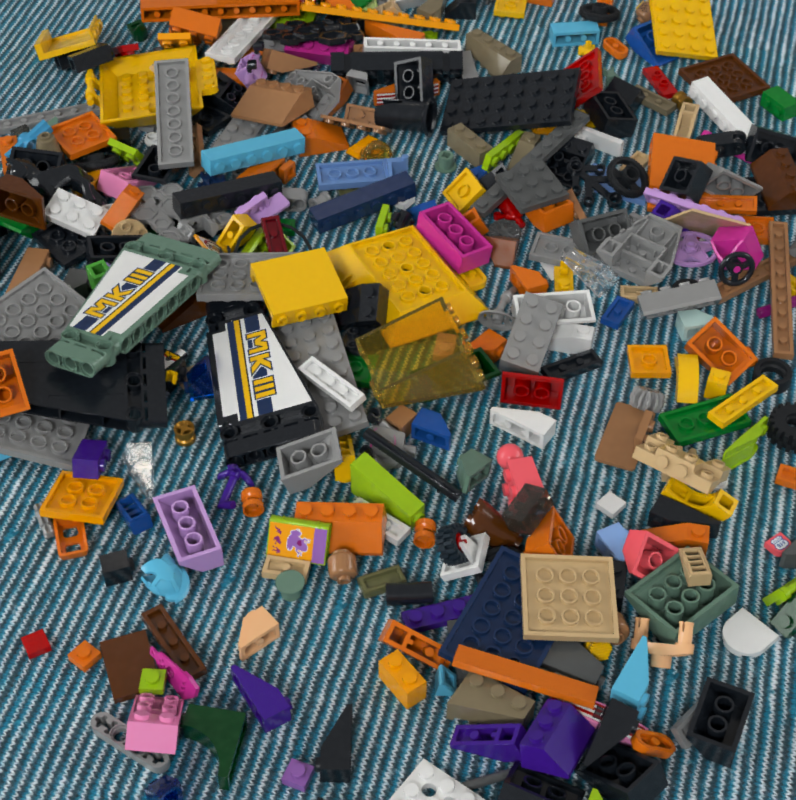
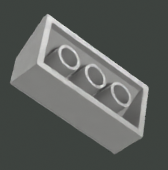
M709 277L698 279V283L690 284V281L679 283V287L675 288L664 286L659 288L660 291L652 293V290L640 292L641 295L637 296L642 321L675 314L678 311L718 304L722 297L715 279L710 280Z

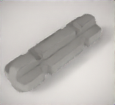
M43 502L35 503L33 508L44 537L46 539L55 537L51 518L40 516L39 509Z

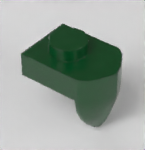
M141 19L127 24V29L134 41L144 42L148 38V30Z

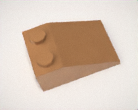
M264 48L260 63L267 73L277 75V72L285 73L295 69L317 66L318 62Z

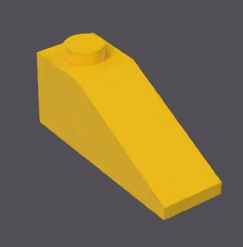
M351 434L338 437L343 462L334 469L335 481L341 483L351 482L350 464L355 460Z

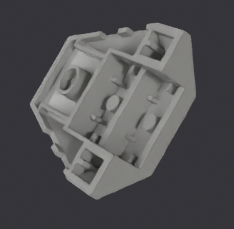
M649 213L635 221L631 227L621 229L619 234L614 237H607L596 249V253L611 273L637 285L650 286L662 282L672 270L683 227Z

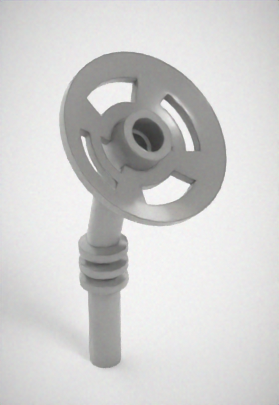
M512 286L509 290L504 291L500 296V302L496 309L480 312L478 321L485 327L493 330H512L515 318L505 313L504 309L511 302L513 295L517 292V288Z

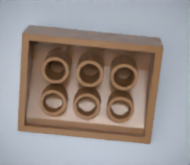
M257 79L255 83L248 87L231 113V117L284 127L315 107L312 89L304 87V85L280 83L277 80Z

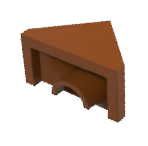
M483 236L493 246L490 257L494 267L510 269V266L514 265L520 239L503 236Z

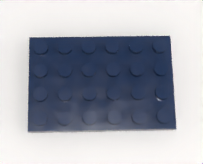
M504 546L500 547L441 646L438 656L453 662L458 645L461 644L536 668L542 667V663L554 641L523 640L519 553ZM496 680L525 696L528 692V689Z

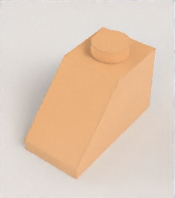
M263 606L250 611L243 618L238 642L239 658L242 662L280 637L279 623Z

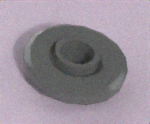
M497 220L488 227V236H503L520 239L521 228L511 220Z

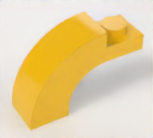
M677 353V357H674L676 402L695 404L698 402L699 391L698 355Z
M673 477L667 480L660 493L720 522L732 516L739 502L722 489L707 495L691 489Z

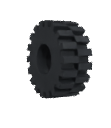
M786 402L785 406L781 403L778 405V408L774 407L770 414L767 437L768 439L771 438L770 442L773 445L777 443L778 449L781 450L783 447L785 452L789 453L790 450H793L794 454H796V428L788 425H796V402L794 405Z

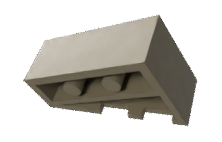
M469 672L447 702L446 719H462L469 721V724L521 723L524 729H526L534 717L536 701L492 678Z

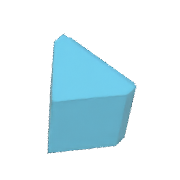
M440 664L435 674V696H452L457 690L456 674Z

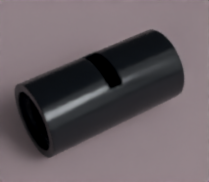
M432 581L386 583L387 606L433 604Z

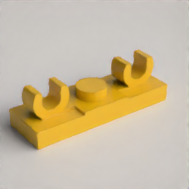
M560 261V266H554V292L574 291L573 267H568V261Z

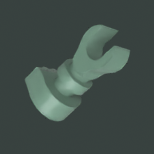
M611 66L610 70L603 67V76L607 77L605 83L608 87L614 76L620 77L614 72V67Z

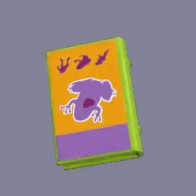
M272 514L269 520L266 556L268 554L311 561V564L325 566L329 556L332 523Z

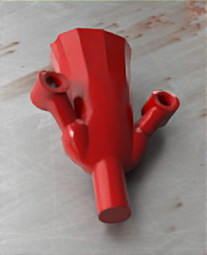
M507 197L497 207L503 214L499 211L494 212L493 219L496 221L500 219L513 220L520 228L525 227L526 224L521 218L523 214H520Z

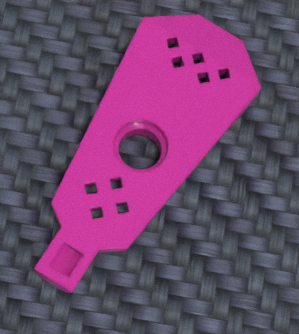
M151 646L150 655L156 660V665L159 669H167V680L179 696L184 700L197 697L200 687L187 671L184 672L162 651L158 652L154 646Z

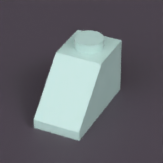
M697 309L678 311L675 327L681 340L688 341L714 317Z

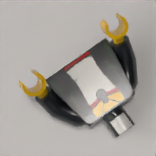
M164 349L166 391L169 393L178 384H185L187 380L188 370L185 359L188 355L183 349H179L175 353Z

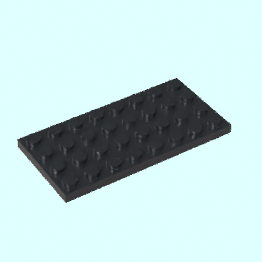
M571 68L452 80L440 133L442 136L447 135V129L459 123L464 124L474 133L572 125L582 73L581 69Z

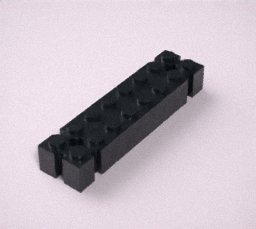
M443 51L350 52V54L331 52V72L346 79V74L349 70L362 71L368 74L370 86L377 84L389 86L395 83L394 62L422 56L432 59L433 79L437 78L440 80V85L442 82H448L451 85L452 80L462 79L463 51H449V53H443Z

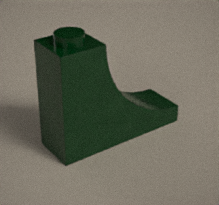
M189 704L186 713H182L180 721L184 737L203 744L213 753L219 763V789L229 791L248 727L247 715L244 712Z

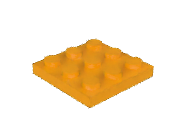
M62 470L39 509L40 516L104 525L124 487V478L101 475L98 480L73 478V472Z

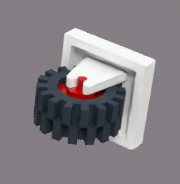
M459 522L442 526L437 530L436 538L438 540L435 541L436 545L439 546L437 552L441 553L439 555L440 558H444L440 577L444 582L483 572L490 537L486 532L470 536V533H466L467 528H463V524H459Z

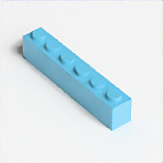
M296 128L201 150V166L210 176L302 154L305 153V137Z

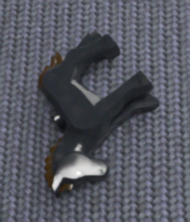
M6 158V169L10 171V175L24 179L42 195L45 208L58 188L65 191L71 189L81 193L83 199L99 206L107 204L105 198L96 191L94 185L90 184V182L94 181V178L79 166L64 164L57 167L51 166L45 171H40L29 160Z

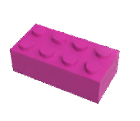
M449 201L419 212L416 228L458 274L489 263L493 246Z

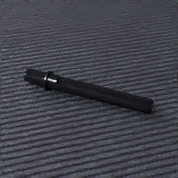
M367 428L363 433V439L437 489V493H443L454 502L461 496L462 491L449 483L447 478H442L371 428Z

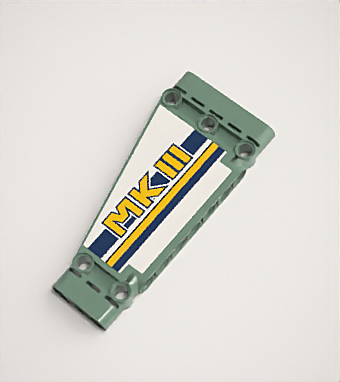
M145 233L136 241L127 242L65 330L62 331L61 339L45 352L47 362L52 366L88 378L94 377L104 367L114 365L118 354L128 353L199 289L200 285L208 281V275L221 264L220 255L213 250L152 233Z

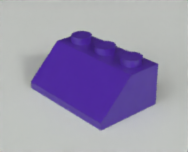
M547 698L520 742L521 767L569 779L586 750L595 728L571 703Z

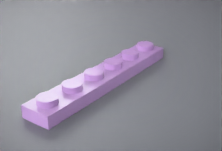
M646 187L643 192L646 202L657 205L662 199L676 206L681 212L694 208L746 222L739 215L733 216L723 210L712 209L706 204L700 205L690 199H682L675 194L664 193L657 188Z

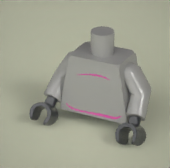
M373 407L367 415L369 423H376V425H373L372 430L413 458H416L417 446L406 445V434L392 427L383 418L380 419V409ZM370 443L369 446L363 445L359 450L361 454L364 452L369 454L386 470L402 467L401 464Z

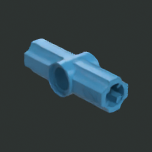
M42 120L31 131L21 133L18 137V142L14 146L36 149L37 136L42 132L52 133L53 129L45 120ZM11 149L4 154L6 158H10Z

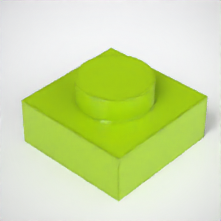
M143 668L139 693L164 695L167 669Z

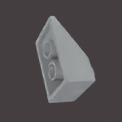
M336 427L276 447L281 481L290 495L311 488L343 462Z

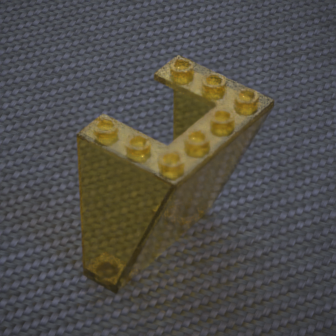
M443 297L355 339L358 351L367 364L372 378L369 381L372 392L382 409L486 389L483 383L486 380L481 368L478 369L480 363L476 355H472L474 349L470 341L466 342V339L469 337L464 327L460 328L462 324L458 316L452 315L455 312L451 303L446 304Z

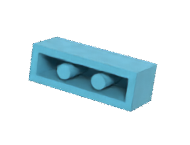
M597 22L550 23L549 39L552 47L584 45L587 40L592 41L593 45L599 44L600 29Z

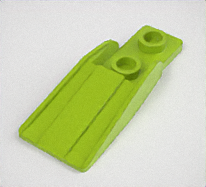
M764 416L725 450L722 457L725 466L732 470L753 457L758 450V445L756 444L760 436L763 437L768 431L769 426L767 422L769 417Z

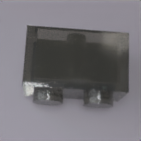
M526 483L501 516L510 531L531 536L548 511H550L554 502L547 489Z

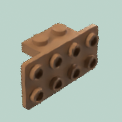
M347 103L344 119L322 114L320 118L325 119V123L337 126L340 123L341 126L355 129V126H357L356 129L371 132V129H373L372 132L387 135V132L392 133V129L375 124V108Z
M617 402L596 451L595 461L624 470L634 471L638 464V460L632 458L635 447L645 443L648 434L653 433L656 422L654 421L655 413L649 410H639L629 404Z

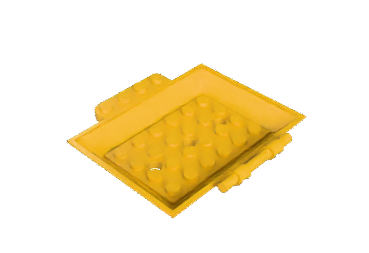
M196 45L113 57L114 60L99 65L100 80L94 75L93 69L87 70L85 75V83L87 84L85 99L89 106L95 104L100 107V124L114 128L156 124L155 75L149 67L154 64V61L188 58L189 68L191 69L192 116H194L204 108L202 96L213 95L219 91L215 61L210 57L198 59ZM94 89L100 91V96L97 95Z
M417 225L407 226L352 242L327 252L344 290L369 283H380L389 290L386 328L378 329L390 348L437 333V331H444L478 320L480 312L489 310L474 292L486 286L487 277L480 268L477 267L458 274L416 228Z

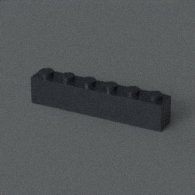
M274 171L173 192V209L180 219L239 207L250 201L253 196L259 195L262 192L268 196V199L278 192L282 193V180Z

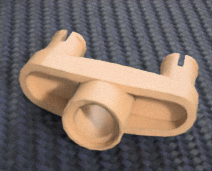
M635 617L634 638H631L630 648L635 649L641 637L646 636L648 653L650 654V667L671 669L672 657L694 655L692 640L695 623L679 621L678 642H675L674 645L650 642L648 640L650 619Z

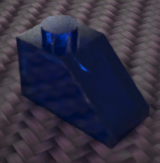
M207 355L186 373L187 382H183L185 394L190 396V402L214 398L209 355Z
M169 775L153 780L144 789L147 800H184L181 783L178 779Z

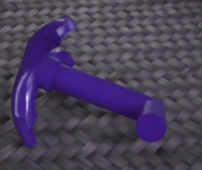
M229 464L227 466L228 469L217 475L218 480L229 476L217 505L218 509L236 508V502L229 501L239 478H242L248 486L255 487L248 473L240 469L237 464Z

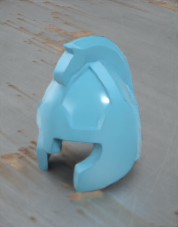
M165 553L161 559L156 558L146 562L141 567V570L148 575L141 576V580L153 594L163 596L166 601L175 602V604L182 601L188 595L190 590L188 573L168 553Z

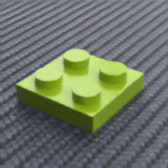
M110 138L107 142L112 148L111 151L119 155V158L127 163L132 161L135 166H138L144 157L137 149L113 138Z

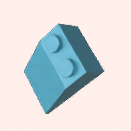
M646 636L641 637L612 686L609 699L610 701L614 698L638 710L637 720L640 721L645 716L647 711L645 706L650 698V694L647 693L649 668Z

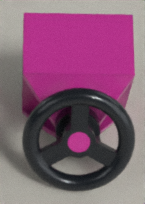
M753 226L719 227L710 240L719 263V278L728 286H739L747 282L764 256ZM724 270H728L732 274L731 280L725 277ZM742 270H748L747 274L738 280Z

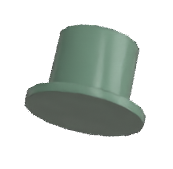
M448 150L439 152L438 161L434 165L435 170L444 174L454 172L457 168V164L454 162V154Z
M295 570L281 572L275 580V586L281 592L282 598L286 601H295L301 596V590L305 585L303 575Z

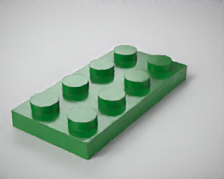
M732 393L660 413L658 416V421L671 440L675 441V446H686L750 427L752 422L745 413L727 427L721 429L707 418L708 412L731 397Z

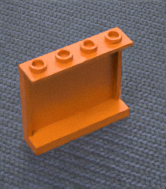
M654 132L649 145L648 188L659 189L674 156L702 161L705 164L710 162L717 165L715 163L718 151L715 150L716 143Z

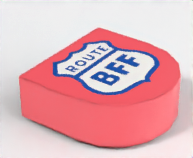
M779 532L764 543V548L774 556L781 557L783 551L791 544V541L783 533Z

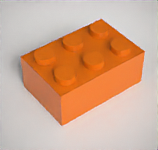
M173 6L169 21L171 33H191L194 42H198V40L204 41L209 46H212L220 38L223 28L221 18Z

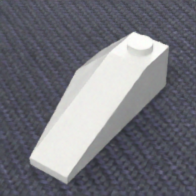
M580 324L556 325L547 350L574 355L592 348L596 328Z

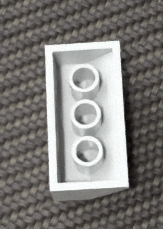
M589 289L533 293L563 304L556 325L596 322ZM525 294L513 295L511 312L512 317L515 319Z

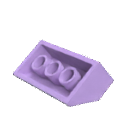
M195 485L153 497L154 505L180 566L205 572L224 565L222 547Z

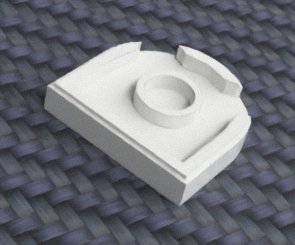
M743 607L725 622L722 630L724 646L732 654L739 657H758L778 641L779 638L777 633Z

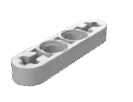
M99 712L92 717L90 724L93 733L97 737L153 773L161 774L170 768L171 760L169 754L153 752L135 753L131 750H125L126 739L122 741L114 739L115 735L119 732L126 733L127 724L107 712ZM106 722V723H107V726H108V728L105 727L104 725H101L100 727H98V723L104 724V723ZM154 758H156L157 760L163 758L164 762H157L155 764Z

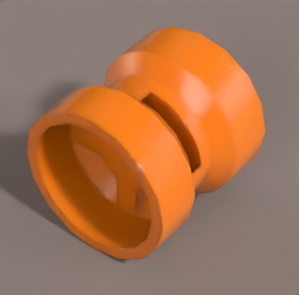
M248 487L241 492L243 514L247 517H257L264 512L262 491L259 488Z
M420 518L415 522L416 533L414 534L413 543L418 548L429 549L435 545L437 524L434 520Z

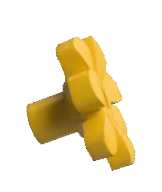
M587 40L583 46L579 45L578 55L584 56L595 49L592 41Z

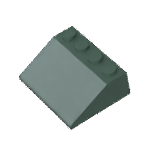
M678 552L626 590L624 596L641 618L650 619L649 629L657 639L664 644L675 645V642H678L679 621L695 623L693 628L694 636L736 603L740 585L707 561L712 572L711 585L688 587Z

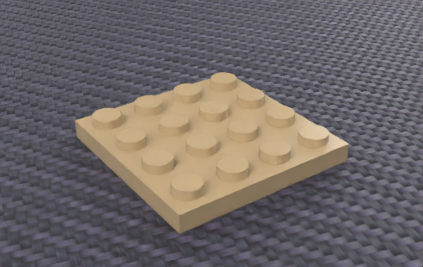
M520 554L523 640L619 642L613 557Z

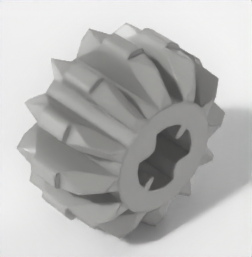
M644 386L634 387L629 397V404L634 408L643 411L649 410L654 413L661 412L665 403V395Z

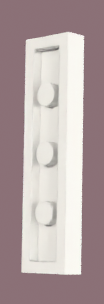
M313 356L297 368L299 374L350 412H353L367 400L363 392Z

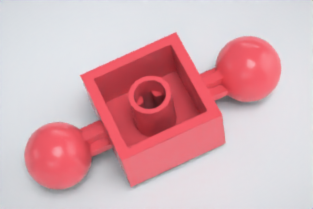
M504 444L499 448L496 455L499 466L504 469L503 477L505 483L502 484L503 495L508 497V509L510 513L513 512L516 521L520 520L523 514L526 518H530L535 514L534 509H528L532 502L538 501L543 503L544 486L532 456L524 457L522 449L516 444Z

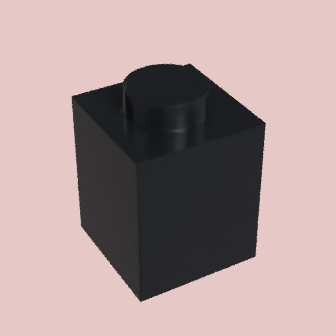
M126 549L99 556L106 587L133 580L131 571L135 570L133 558H128Z

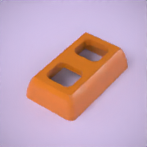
M53 519L58 556L62 560L86 556L88 554V543L84 522ZM66 529H78V535L65 538L63 535V531ZM79 544L81 550L66 553V547Z

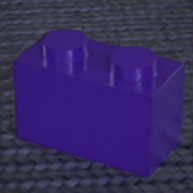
M82 439L72 458L73 478L99 479L101 473L106 470V463L110 462L111 449H108V441Z

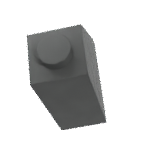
M554 641L542 663V668L547 669L549 672L555 673L557 671L569 678L599 686L598 690H602L606 677L603 676L604 665L579 642Z

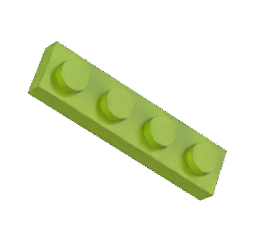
M520 129L516 130L487 152L481 168L488 171L501 160L503 161L507 155H511L524 132Z

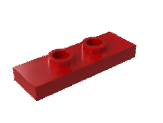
M658 65L643 68V75L660 96L670 99L678 92Z

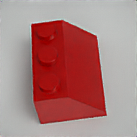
M503 371L500 403L561 410L564 379Z

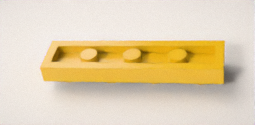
M761 375L710 410L707 418L721 429H724L777 392L779 385L765 375Z

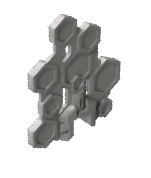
M178 183L164 184L160 189L152 185L139 186L140 191L145 193L140 202L144 204L138 206L131 213L132 219L140 221L143 225H150L156 233H159V236L184 243L191 242L194 245L196 244V239L193 237L195 233L205 230L211 237H214L219 230L226 227L232 217L230 213H225L228 210L226 209L180 219L173 209L172 193L184 190ZM155 199H158L161 202L158 205H156L157 202L155 201ZM172 219H176L178 221L177 228L175 227V222Z

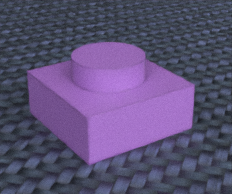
M292 758L281 778L282 784L305 792L315 772V766Z

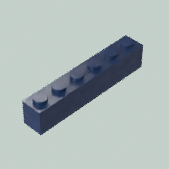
M406 171L308 208L311 223L319 234L380 211L382 204H388L391 207L398 204V202H404L407 199L416 197V185Z

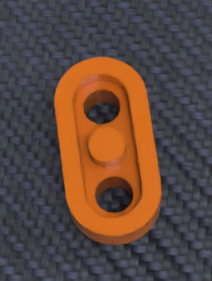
M607 37L603 40V49L617 60H623L628 56V47L617 38Z
M638 729L630 739L633 750L646 756L668 759L676 750L673 741L665 734Z

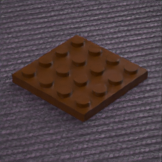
M734 53L679 68L678 72L690 86L692 81L708 76L733 103L761 95L763 91L770 89V85Z

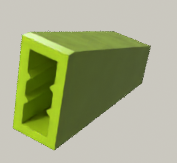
M366 452L362 453L350 464L351 493L369 503H383L387 514L411 527V530L415 527V522L418 519L425 518V504Z

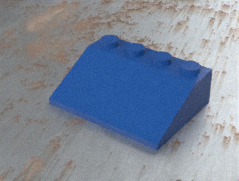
M651 20L633 27L625 37L631 49L652 66L658 65V67H661L681 58L656 55Z

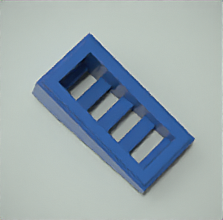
M134 493L115 502V507L134 535L153 527L149 512Z

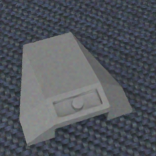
M295 69L290 73L283 83L304 85V87L311 88L315 106L295 120L310 118L322 122L324 119L320 118L321 114L328 115L340 101L342 79L332 72Z

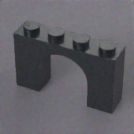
M99 42L90 47L53 57L57 69L64 70L71 67L74 73H80L114 60L111 46Z

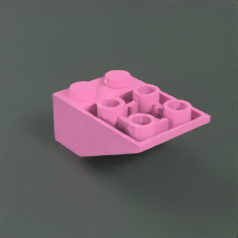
M152 693L136 695L127 721L125 750L175 755L184 699H179L175 695L157 697Z

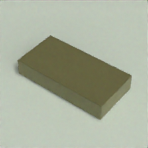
M399 564L357 577V584L365 599L386 593V583L407 582Z

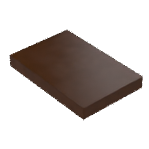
M146 630L99 642L114 703L134 699L136 695H140L139 684L142 669H156L154 659L149 653L150 644Z

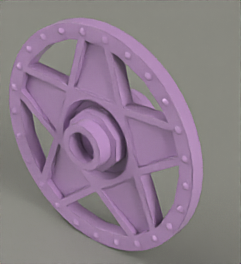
M683 231L681 233V237L684 238L682 241H679L674 264L694 268L708 265L716 259L715 253L710 258L706 254V252L713 250L710 242L711 236L696 231ZM697 237L703 238L707 241H698Z

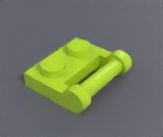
M796 578L764 597L762 600L768 607L775 602L778 606L790 599L792 594L794 595L796 592Z

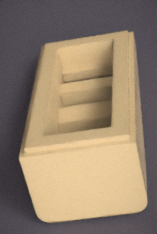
M702 547L679 548L678 552L687 586L711 585L712 572Z

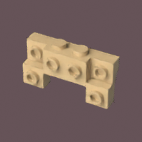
M662 432L648 435L645 443L635 447L632 458L707 495L712 493L720 483L727 481L731 468L725 466V462L719 459L705 462L692 453L680 450L679 447L674 445L675 441L669 439V436Z

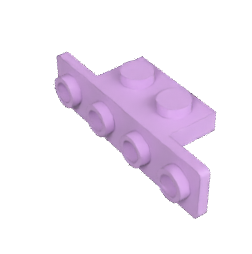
M262 192L259 195L253 196L246 204L240 205L234 211V214H248L256 224H260L261 218L279 214L290 206V202L281 192L276 193L269 199Z

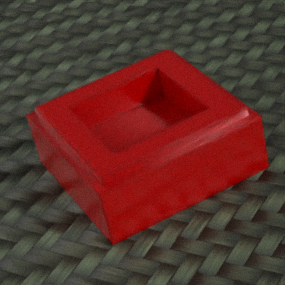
M43 629L21 637V642L29 660L52 651Z

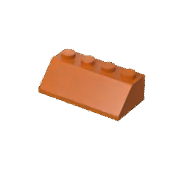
M297 501L294 518L332 523L329 554H332L335 550L347 549L354 555L383 556L387 514L383 503Z

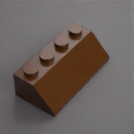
M788 148L770 149L750 164V169L756 183L763 187L760 193L767 210L796 209V165Z

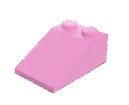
M132 165L101 169L97 190L103 192V195L117 199L129 184L139 187L146 185L154 186L157 183L132 178L131 175L137 168V166Z

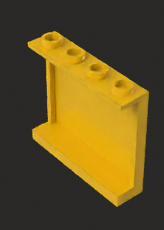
M94 15L89 28L55 38L51 37L49 29L42 30L34 44L39 61L96 45L103 28L101 19Z
M325 247L250 264L251 280L256 282L272 318V328L347 311L348 296Z

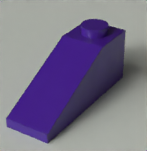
M237 665L230 666L232 681L265 733L291 721V709H293V706L288 696H283L278 688Z
M521 723L456 725L450 747L502 762H521L520 742L525 736L526 730Z

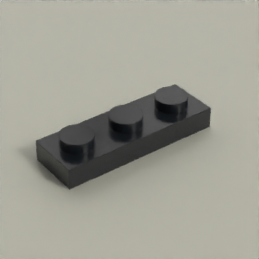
M589 349L542 366L540 373L543 376L566 380L602 367L603 361L593 349Z

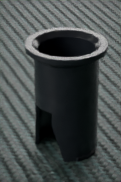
M429 98L427 102L383 99L384 105H377L375 107L374 121L377 126L395 130L424 132L426 137H431L435 131L437 103L434 98Z

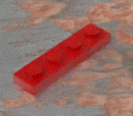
M138 43L113 47V55L115 54V57L135 54V51L139 50Z

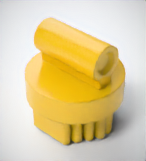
M583 643V647L599 662L609 659L608 657L612 651L610 643Z

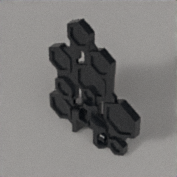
M326 15L322 21L317 20L308 23L301 20L286 21L284 30L275 28L265 30L262 33L263 39L270 41L280 40V44L286 46L299 45L300 42L312 40L318 41L320 44L333 46L345 44L348 39L358 41L363 40V37H365L358 22L352 23L351 17Z

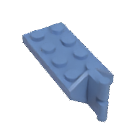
M403 154L397 158L316 163L319 191L362 188L404 171L408 173L409 156Z

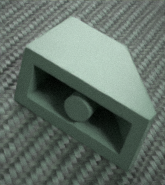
M472 448L466 453H462L457 460L458 468L456 475L461 490L465 494L489 476L493 460Z

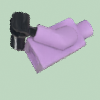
M257 41L253 45L254 52L241 58L235 71V75L247 89L257 79L267 78V72L259 61V51L264 50L263 41Z

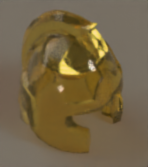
M381 140L370 142L360 151V156L363 160L390 158L393 156L388 144Z

